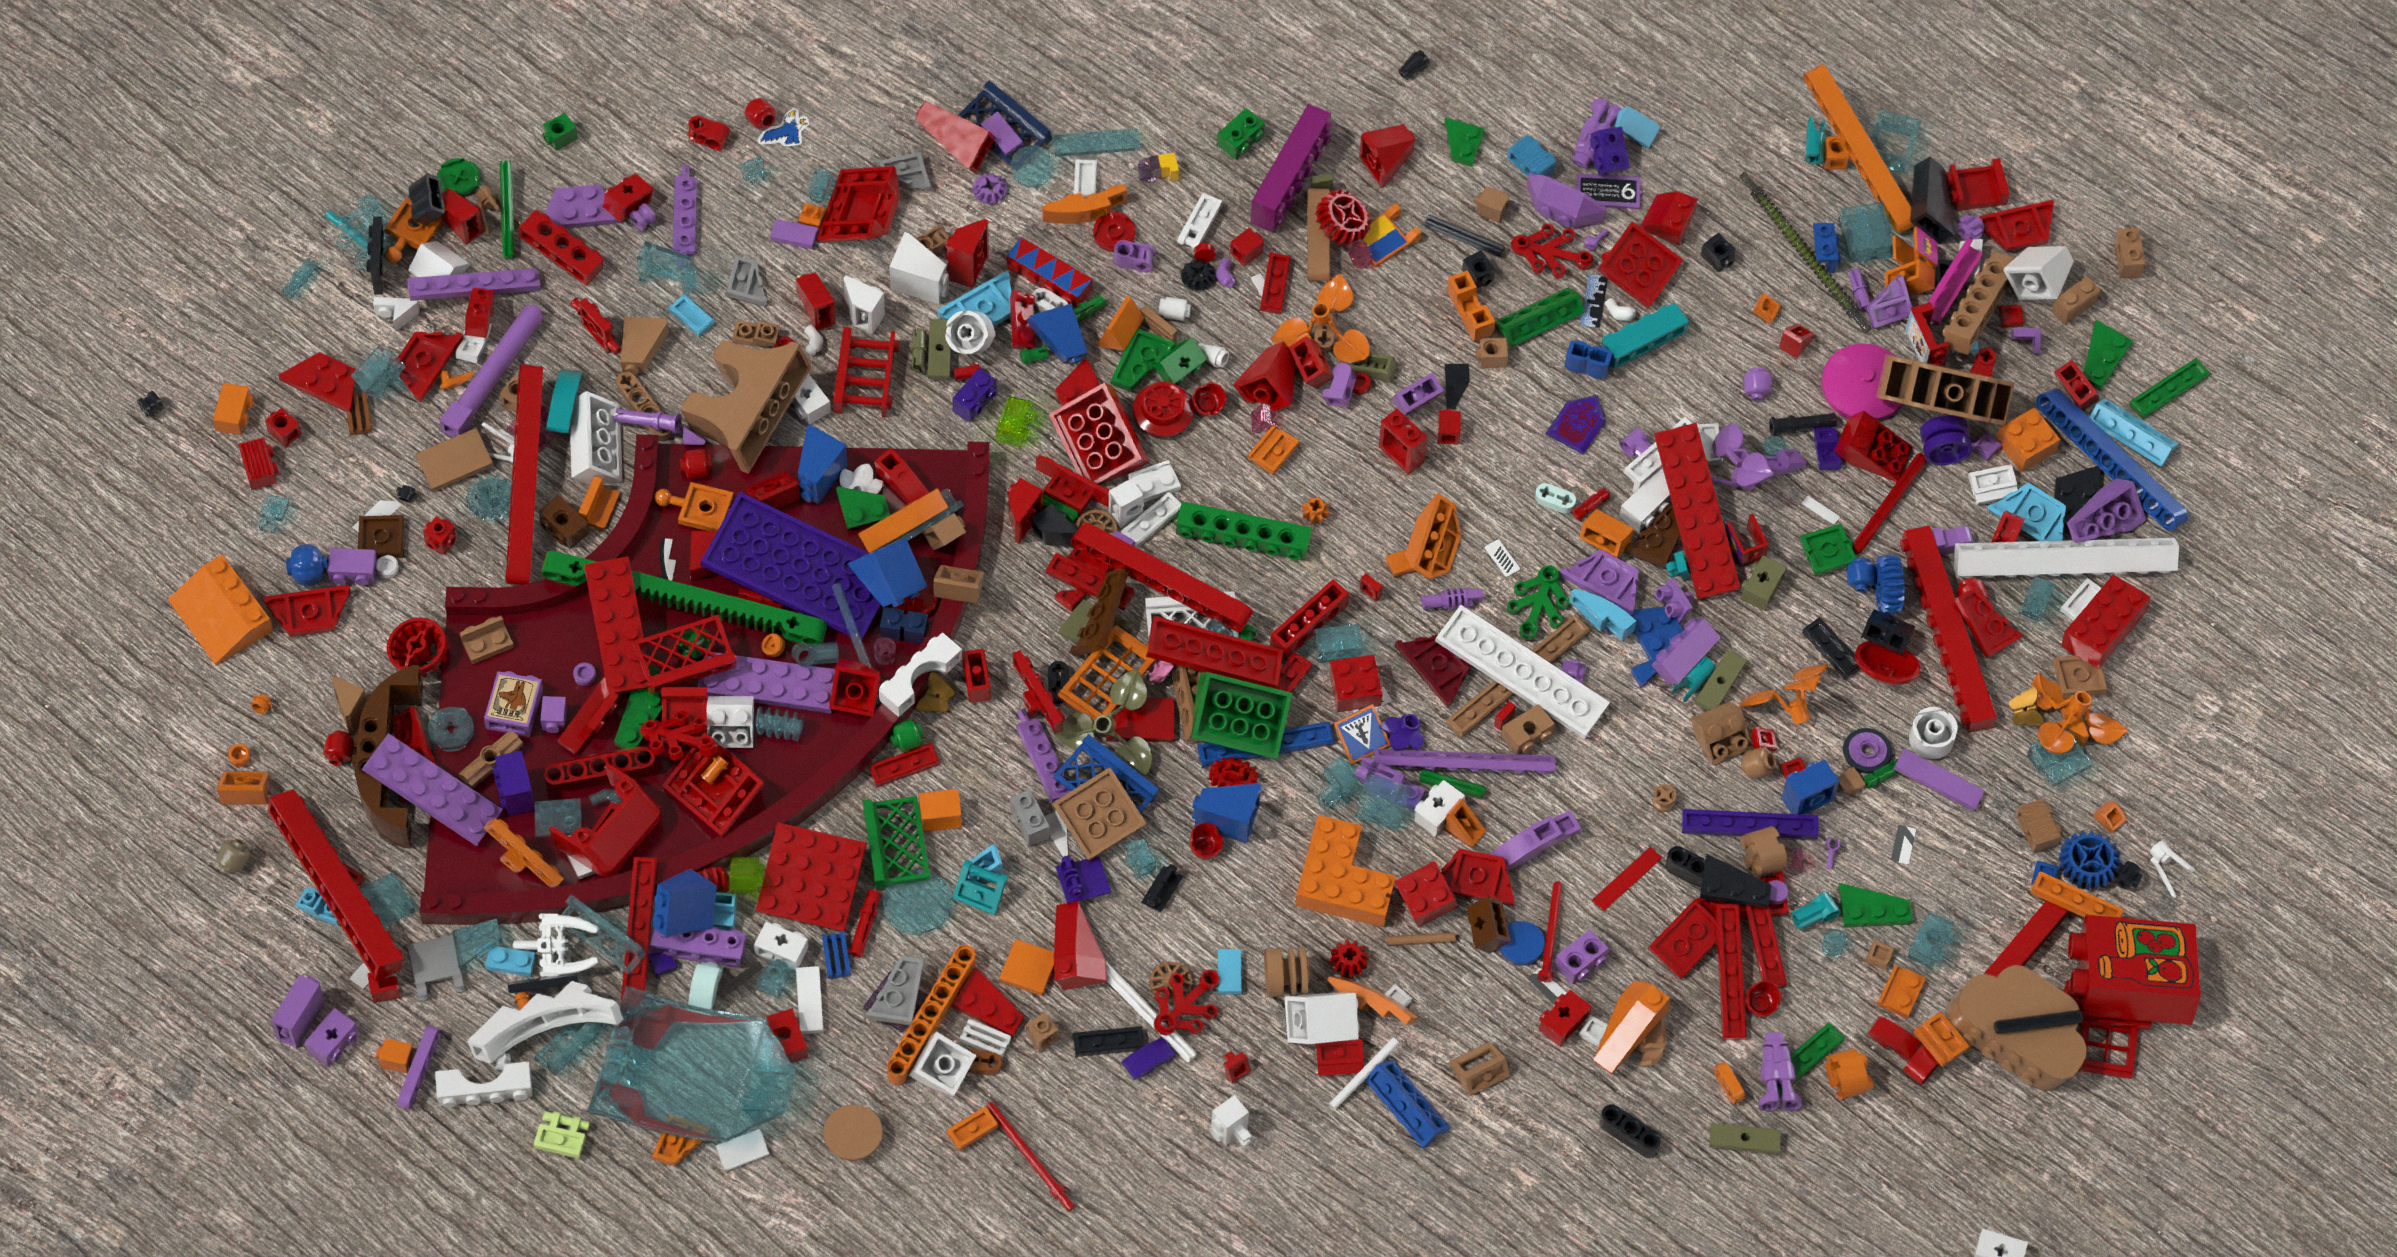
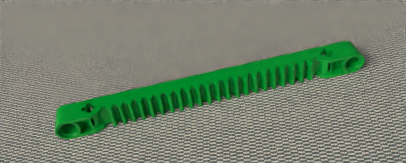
M548 551L540 574L552 581L579 586L587 581L584 564L595 563L596 561L561 552ZM631 571L636 598L641 595L642 601L650 597L651 603L658 599L660 606L666 601L668 608H671L673 604H676L677 610L685 606V612L693 608L694 614H697L701 610L704 617L709 612L711 617L719 615L720 621L728 617V622L732 623L736 619L739 626L744 621L747 628L754 624L755 630L763 626V632L771 628L772 634H775L779 630L782 632V636L791 642L811 647H822L828 625L822 619Z

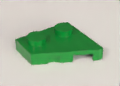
M844 487L836 488L847 529L878 521L890 515L885 495Z

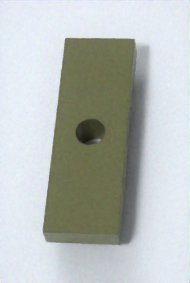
M930 319L928 379L950 380L951 347L948 345L945 335L949 319Z
M1727 650L1694 704L1706 711L1720 706L1746 665L1747 660Z
M1711 1123L1709 1147L1779 1154L1781 1130Z

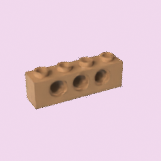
M1174 664L1170 672L1185 741L1204 742L1191 739L1195 695L1202 671Z

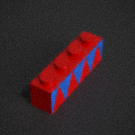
M1023 237L1016 242L1006 255L1007 267L1012 272L1023 275L1030 283L1038 284L1076 308L1092 291V278Z

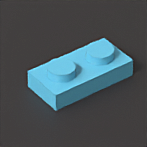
M490 945L485 969L531 977L536 954L535 952Z

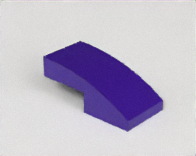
M1836 427L1814 428V442L1819 470L1841 469V458L1834 453L1839 441Z
M1161 1037L1138 1049L1123 1059L1121 1063L1132 1078L1136 1080L1152 1073L1155 1067L1173 1060L1176 1054L1165 1039Z

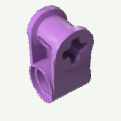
M1121 240L1114 247L1113 261L1120 268L1150 272L1153 268L1151 262L1152 257L1156 254V249L1149 244Z

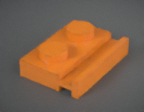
M1273 424L1248 454V460L1254 461L1257 466L1274 476L1299 446V440L1282 429L1279 430Z
M1895 964L1877 1006H1883L1887 1008L1886 1010L1908 1019L1926 977L1906 968L1902 969L1898 967L1899 965Z
M1941 1011L1914 1029V1034L1941 1067H1944L1945 1064L1969 1050L1970 1046Z

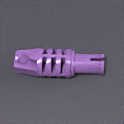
M1470 587L1441 591L1440 594L1421 595V605L1423 610L1438 607L1448 610L1459 608L1460 605L1466 608L1472 607L1473 603L1482 602L1484 596L1482 589L1470 590Z

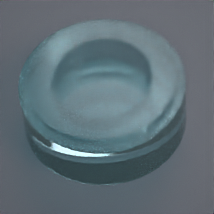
M1778 436L1768 437L1763 444V452L1766 456H1776L1779 449H1785L1784 440Z

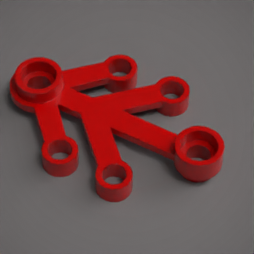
M1550 223L1544 224L1540 231L1530 236L1517 235L1511 241V248L1514 253L1520 256L1524 255L1531 265L1532 271L1536 274L1544 271L1545 263L1543 260L1537 259L1533 252L1541 254L1551 268L1553 276L1558 279L1565 276L1566 268L1563 264H1558L1554 257L1574 261L1580 270H1588L1593 264V256L1588 251L1575 253L1557 248L1565 243L1574 241L1575 231L1571 228L1564 229L1561 236L1543 245L1536 242L1553 236L1554 226ZM1549 229L1551 232H1545L1544 230ZM1570 234L1572 237H1566L1565 235ZM1560 269L1562 272L1558 273L1555 270Z
M680 711L675 714L673 719L663 722L648 720L640 727L641 735L651 742L650 749L654 755L662 754L665 750L663 742L659 740L660 737L667 739L669 745L668 752L672 760H679L683 757L682 748L677 742L698 747L700 754L704 757H711L718 751L716 741L712 737L705 736L700 739L686 735L696 731H704L708 728L707 720L703 716L695 718L693 724L687 725L689 723L688 713ZM677 725H678V726H683V727H679V728L672 729V730H669V729H668V728H671V727H674V726H677Z
M1205 970L1199 978V984L1185 998H1183L1182 986L1184 977L1180 973H1173L1169 978V984L1173 987L1174 1009L1170 1013L1167 1001L1170 996L1169 990L1165 987L1157 989L1154 997L1159 1003V1015L1156 1016L1153 1024L1159 1034L1171 1035L1175 1029L1189 1030L1192 1034H1199L1204 1024L1200 1019L1195 1018L1192 1021L1176 1020L1180 1015H1201L1208 1020L1215 1018L1218 1014V1009L1215 1005H1191L1205 990H1212L1218 984L1219 975L1214 970ZM1173 978H1177L1180 983H1176ZM1204 979H1208L1211 984L1206 983ZM1159 992L1164 993L1165 997H1161ZM1207 1009L1212 1010L1213 1014H1209L1207 1012ZM1161 1023H1166L1168 1028L1164 1027ZM1193 1024H1197L1199 1029H1195Z

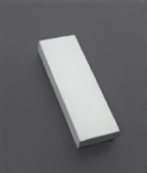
M1170 492L1166 493L1121 530V533L1133 539L1135 547L1138 548L1179 514L1181 502Z
M819 966L796 968L800 1030L802 1034L823 1033Z

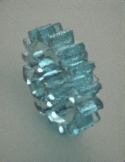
M487 474V479L479 476L478 483L475 481L471 482L472 488H467L468 495L466 500L469 510H473L475 517L481 514L482 520L490 516L491 521H494V516L497 515L501 519L503 518V512L510 513L511 484L507 483L506 478L500 481L499 475L491 478V475Z

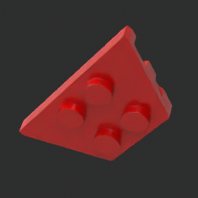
M2054 200L1978 217L1984 224L1983 232L2006 252L2021 250L2048 243Z
M414 332L394 362L393 370L419 402L423 401L463 340V333L456 332V335H443V332Z
M318 352L279 374L281 382L340 410L352 412V400L355 393L354 386L357 380V370Z
M1084 359L1055 389V395L1061 407L1100 385L1088 359Z
M350 585L265 596L263 599L267 608L288 636L294 637L335 631L351 589Z
M1459 848L1452 856V860L1441 869V873L1452 894L1479 900L1488 896L1501 900L1504 905L1515 907V900L1504 857Z

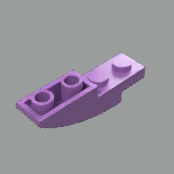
M1569 810L1555 818L1549 816L1528 827L1490 854L1504 857L1508 871L1540 856L1541 851L1580 833L1581 827Z

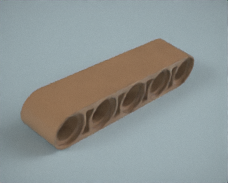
M1307 188V281H1329V236H1324L1325 231L1319 230L1321 224L1316 223L1317 216L1315 215L1318 203L1329 193L1327 188Z

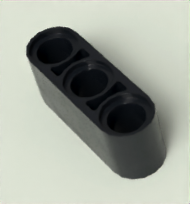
M1672 847L1668 851L1665 863L1667 870L1701 888L1706 859L1683 847ZM1678 858L1681 862H1674L1672 859ZM1697 868L1702 872L1696 873L1692 869Z
M1614 1104L1606 1105L1602 1109L1599 1125L1605 1132L1645 1158H1652L1657 1155L1661 1137L1655 1130ZM1613 1116L1616 1118V1120L1609 1121L1605 1117ZM1631 1128L1635 1131V1133L1629 1134L1625 1131V1129ZM1644 1142H1653L1655 1146L1648 1147Z

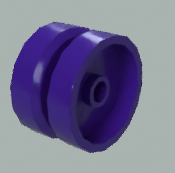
M1955 415L1938 416L1928 420L1921 426L1920 436L1924 444L1925 460L1928 463L1943 466L1961 462L1970 456L1972 444L1968 436V424L1963 417Z

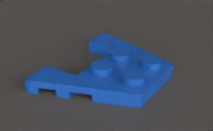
M1666 606L1636 609L1631 616L1636 620L1633 633L1649 658V661L1631 668V673L1640 688L1644 687L1647 681L1658 674L1651 666L1657 660L1655 658L1656 655L1670 646V640L1675 635L1683 632L1676 617L1668 618L1666 615ZM1605 627L1607 633L1611 634L1612 632Z

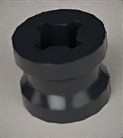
M152 390L148 392L145 398L137 400L140 409L148 418L152 417L155 411L164 409L160 398Z

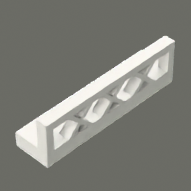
M1684 417L1673 428L1692 423ZM1656 442L1624 468L1623 473L1634 482L1632 490L1634 493L1662 467Z

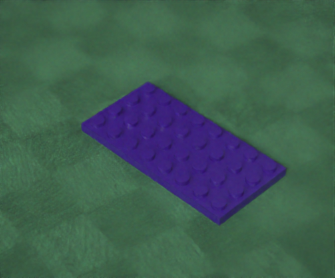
M741 492L738 493L700 562V566L801 614L822 619L829 627L862 642L881 606L848 564L868 554V552Z

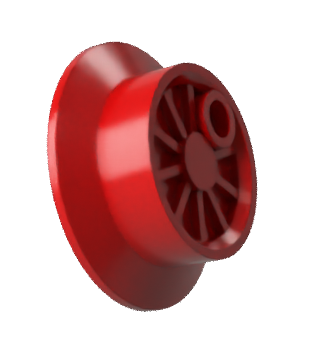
M1162 381L1145 387L1137 394L1133 402L1132 412L1135 422L1143 431L1153 436L1169 437L1182 432L1188 427L1193 418L1194 407L1190 396L1185 390L1173 383Z

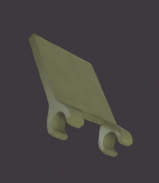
M1082 599L1059 629L1058 634L1077 644L1080 639L1077 636L1080 628L1086 627L1089 620L1087 614L1094 604ZM1115 616L1113 627L1117 625L1130 634L1132 632V624ZM1104 653L1099 657L1105 662H1109L1111 660V658L1106 656Z

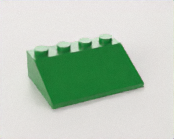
M1201 672L1195 695L1191 739L1278 759L1292 693L1209 672Z

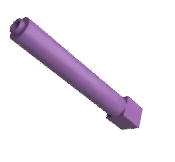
M525 305L458 401H453L439 420L442 432L452 437L467 432L474 422L473 416L542 321L543 315L539 307L536 305Z

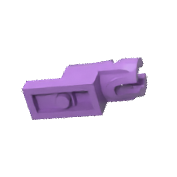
M1363 756L1361 767L1358 766L1355 778L1375 788V795L1414 811L1417 804L1422 800L1426 789L1405 781V774L1381 763L1377 764L1376 761Z

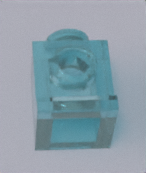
M1144 839L1131 841L1125 846L1127 850L1125 858L1129 867H1134L1135 879L1156 870V859Z
M776 959L775 962L768 960L761 976L757 979L758 991L779 999L791 976L788 964L780 959Z

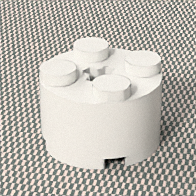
M979 311L957 312L950 317L946 325L945 335L948 345L954 351L962 354L982 353L989 348L995 338V330L991 320ZM968 329L972 330L971 336H968V334L970 333Z
M1928 707L1921 710L1913 720L1909 733V742L1912 749L1918 756L1924 759H1939L1951 752L1957 735V722L1953 715L1942 711L1941 708Z

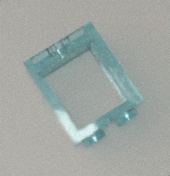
M1880 109L1871 142L1875 147L1881 129L1911 137L1905 157L1877 150L1887 168L1906 173L1922 120Z

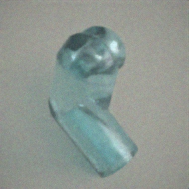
M603 789L589 796L593 806L606 800H611L612 803H621L623 801L613 789Z

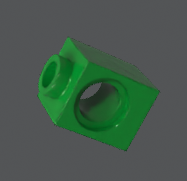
M566 112L543 124V138L548 145L551 144L555 151L578 139L577 129Z

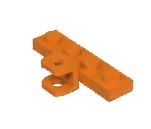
M494 818L483 827L508 850L501 856L500 860L513 872H520L527 866L550 888L558 886L564 879L559 875L560 871L555 866L548 865L542 860L543 856L538 851L531 850L521 836L514 835L503 820Z

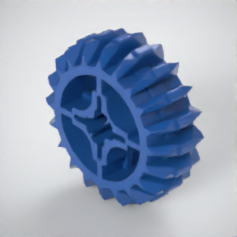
M1879 556L1875 564L1876 583L1874 585L1877 607L1880 612L1894 615L1900 613L1904 606L1905 583L1902 562L1898 556Z
M2084 830L2080 832V835L2074 833L2071 839L2065 840V845H2062L2060 849L2061 853L2058 859L2061 861L2060 869H2064L2063 876H2070V883L2078 882V888L2082 884L2085 885L2086 890L2090 889L2091 885L2096 890L2100 885L2103 887L2107 886L2108 881L2112 882L2114 880V870L2119 868L2118 864L2121 863V859H2119L2120 851L2115 850L2116 843L2109 844L2110 837L2103 839L2102 832L2098 836L2094 835L2093 830L2089 832V835ZM2072 854L2076 856V860L2080 864L2079 867L2075 864ZM2100 854H2102L2105 857L2107 866L2103 863L2104 861L2100 858Z

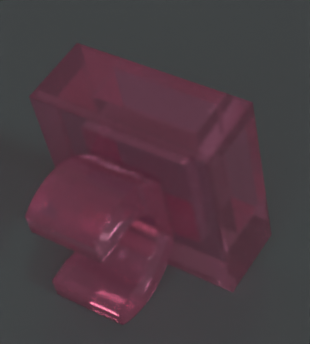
M1262 403L1251 412L1252 432L1261 433L1264 429L1269 430L1273 424L1276 425V423L1271 422L1276 414L1270 411V405Z

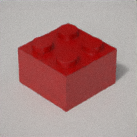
M1375 655L1330 661L1329 676L1337 712L1363 709L1371 704L1374 707L1381 706L1383 694Z
M1436 861L1394 881L1417 927L1459 907Z

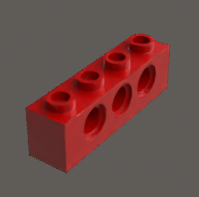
M535 209L519 226V237L585 286L603 269V258L598 251L588 248L580 238H574L562 225L558 226L552 222L547 214L540 213ZM548 232L550 235L544 236L541 233ZM563 244V245H566L567 247H566V248H560V247H558V246ZM576 257H582V258H584V259H583V260H576L575 258H576Z
M1332 579L1270 634V646L1283 649L1282 658L1286 661L1348 606L1349 592Z

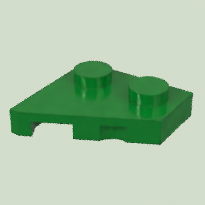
M1445 117L1444 127H1446L1451 161L1472 167L1485 128Z

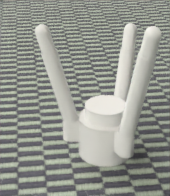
M483 422V427L510 443L508 453L511 456L488 453L490 458L513 463L514 436L503 429L499 431Z
M2160 841L2150 850V854L2153 856L2150 861L2155 865L2171 896L2176 898L2173 887L2160 863L2165 865L2173 858L2187 870L2194 872L2195 869L2174 853L2164 841Z

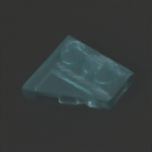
M497 918L452 931L460 971L466 970V965L476 957L478 959L482 958L490 949L495 948L502 942L500 925Z

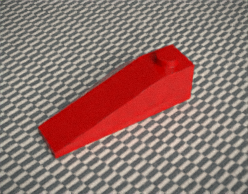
M1079 901L1056 905L1054 972L1055 981L1063 990L1107 982L1106 960L1101 953L1098 942L1092 933Z

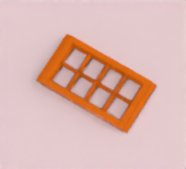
M1117 625L1111 629L1106 648L1092 652L1057 695V698L1077 712L1089 715L1093 723L1098 716H1107L1108 713L1113 712L1119 706L1113 703L1110 696L1100 690V688L1108 679L1114 683L1117 679L1112 674L1120 665L1128 671L1135 670L1124 662L1131 651L1145 660L1138 668L1142 677L1156 662V659L1146 657L1148 646ZM1114 639L1128 648L1120 659L1106 650ZM1103 653L1117 662L1109 672L1095 664ZM1091 667L1105 676L1097 686L1083 678ZM1079 681L1093 690L1085 701L1071 692ZM1096 693L1110 702L1102 713L1088 704Z

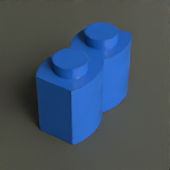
M1573 340L1570 341L1564 367L1575 373H1586L1593 378L1606 379L1611 364L1612 352L1604 347H1591L1583 341Z

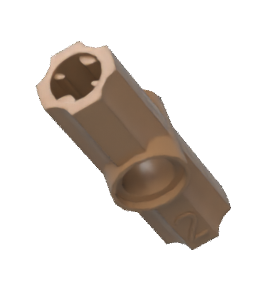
M509 730L492 746L484 747L480 752V756L459 773V777L465 785L472 789L475 788L490 774H494L492 766L496 765V761L488 762L486 761L487 759L517 752L523 747V742L514 732Z

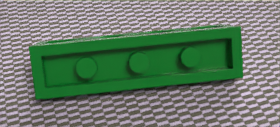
M1567 287L1496 320L1495 328L1503 332L1507 346L1512 347L1585 313L1580 294Z

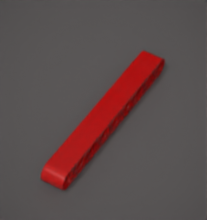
M1083 522L1070 540L1071 544L1079 551L1116 570L1123 568L1129 572V577L1236 632H1241L1253 615V610L1245 603L1090 523Z

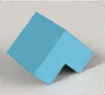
M716 892L712 926L724 931L734 930L737 909L736 894Z

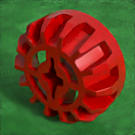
M419 617L406 620L398 625L388 638L386 650L390 662L397 671L412 665L420 666L422 663L429 661V659L432 660L423 667H419L421 677L425 678L427 677V672L431 670L437 672L439 670L438 665L446 662L445 654L450 651V647L447 642L448 638L438 623L428 618ZM432 644L436 646V656H432L430 649Z

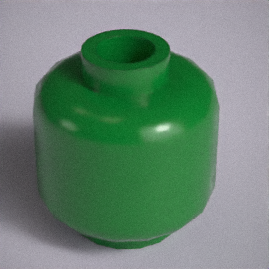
M689 630L683 634L682 638L694 643L698 634ZM700 636L696 645L708 650L711 642L710 639ZM681 642L677 646L683 656H687L691 647ZM694 649L689 658L697 660L704 653Z
M910 719L895 725L892 729L893 735L889 736L893 747H899L904 753L920 747L922 739H925L919 723H914Z

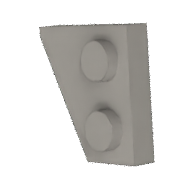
M921 152L879 161V167L894 166L896 168L898 186L924 191L931 190Z

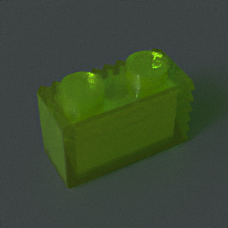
M1011 395L1008 396L995 432L996 441L1017 447H1022L1023 441L1027 442L1030 434L1028 426L1029 423H1034L1037 412L1034 410V402L1020 399L1019 397L1016 398L1015 396L1012 397Z
M732 857L730 893L732 895L734 893L736 895L738 893L741 895L743 893H749L750 895L754 893L756 895L758 887H763L764 865H760V858Z

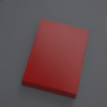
M1147 698L1144 705L1139 709L1129 710L1124 707L1121 712L1113 716L1116 722L1115 733L1126 742L1134 736L1141 737L1146 742H1174V698ZM1110 734L1106 735V741H1119Z
M1694 899L1647 949L1681 980L1717 943L1716 918Z

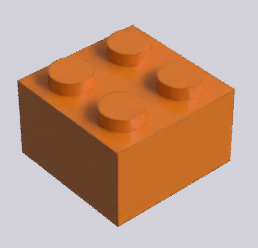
M2035 407L1999 427L1996 437L2002 444L2001 448L2021 473L2055 454L2061 440Z

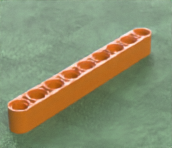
M1821 64L1804 73L1803 78L1895 232L1901 234L1914 227L1915 225L1910 222L1911 206L1827 67Z

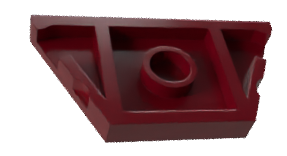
M1432 635L1429 638L1419 637L1415 638V641L1409 642L1396 641L1395 648L1446 708H1449L1470 671V665L1435 642L1438 635Z

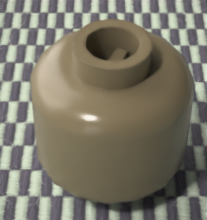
M241 839L225 841L216 857L219 868L229 874L241 872L250 858V851L247 848V844Z

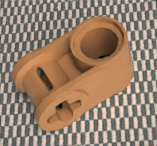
M938 225L916 238L937 257L948 251L945 246L949 236L945 232L943 225Z

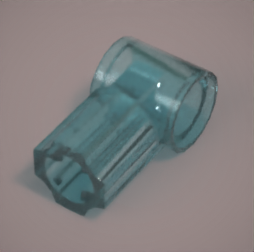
M801 642L793 647L792 657L800 666L808 667L812 664L837 663L839 651L836 642L818 644ZM807 650L808 656L805 659H799L800 652Z

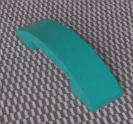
M568 369L560 370L552 396L546 430L563 433L569 432L572 411L583 372Z

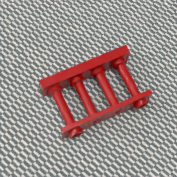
M843 327L833 399L834 413L843 414L844 406L858 404L881 406L882 417H886L887 409L891 410L892 396H889L894 353L899 352V340H896L895 331H891L890 341L856 339V336H852V327ZM855 347L888 350L887 360L857 358L850 354L851 349H855ZM853 366L886 369L885 379L851 376V374H848V369L853 368ZM850 385L884 388L883 397L849 395L846 392V387H850Z

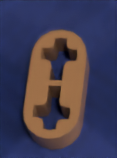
M1332 315V319H1331V320L1333 321V324L1335 325V318H1334V316ZM1315 322L1314 340L1318 342L1322 353H1328L1333 349L1334 331L1329 324H1327V329H1323V326ZM1322 336L1326 337V345H1322Z

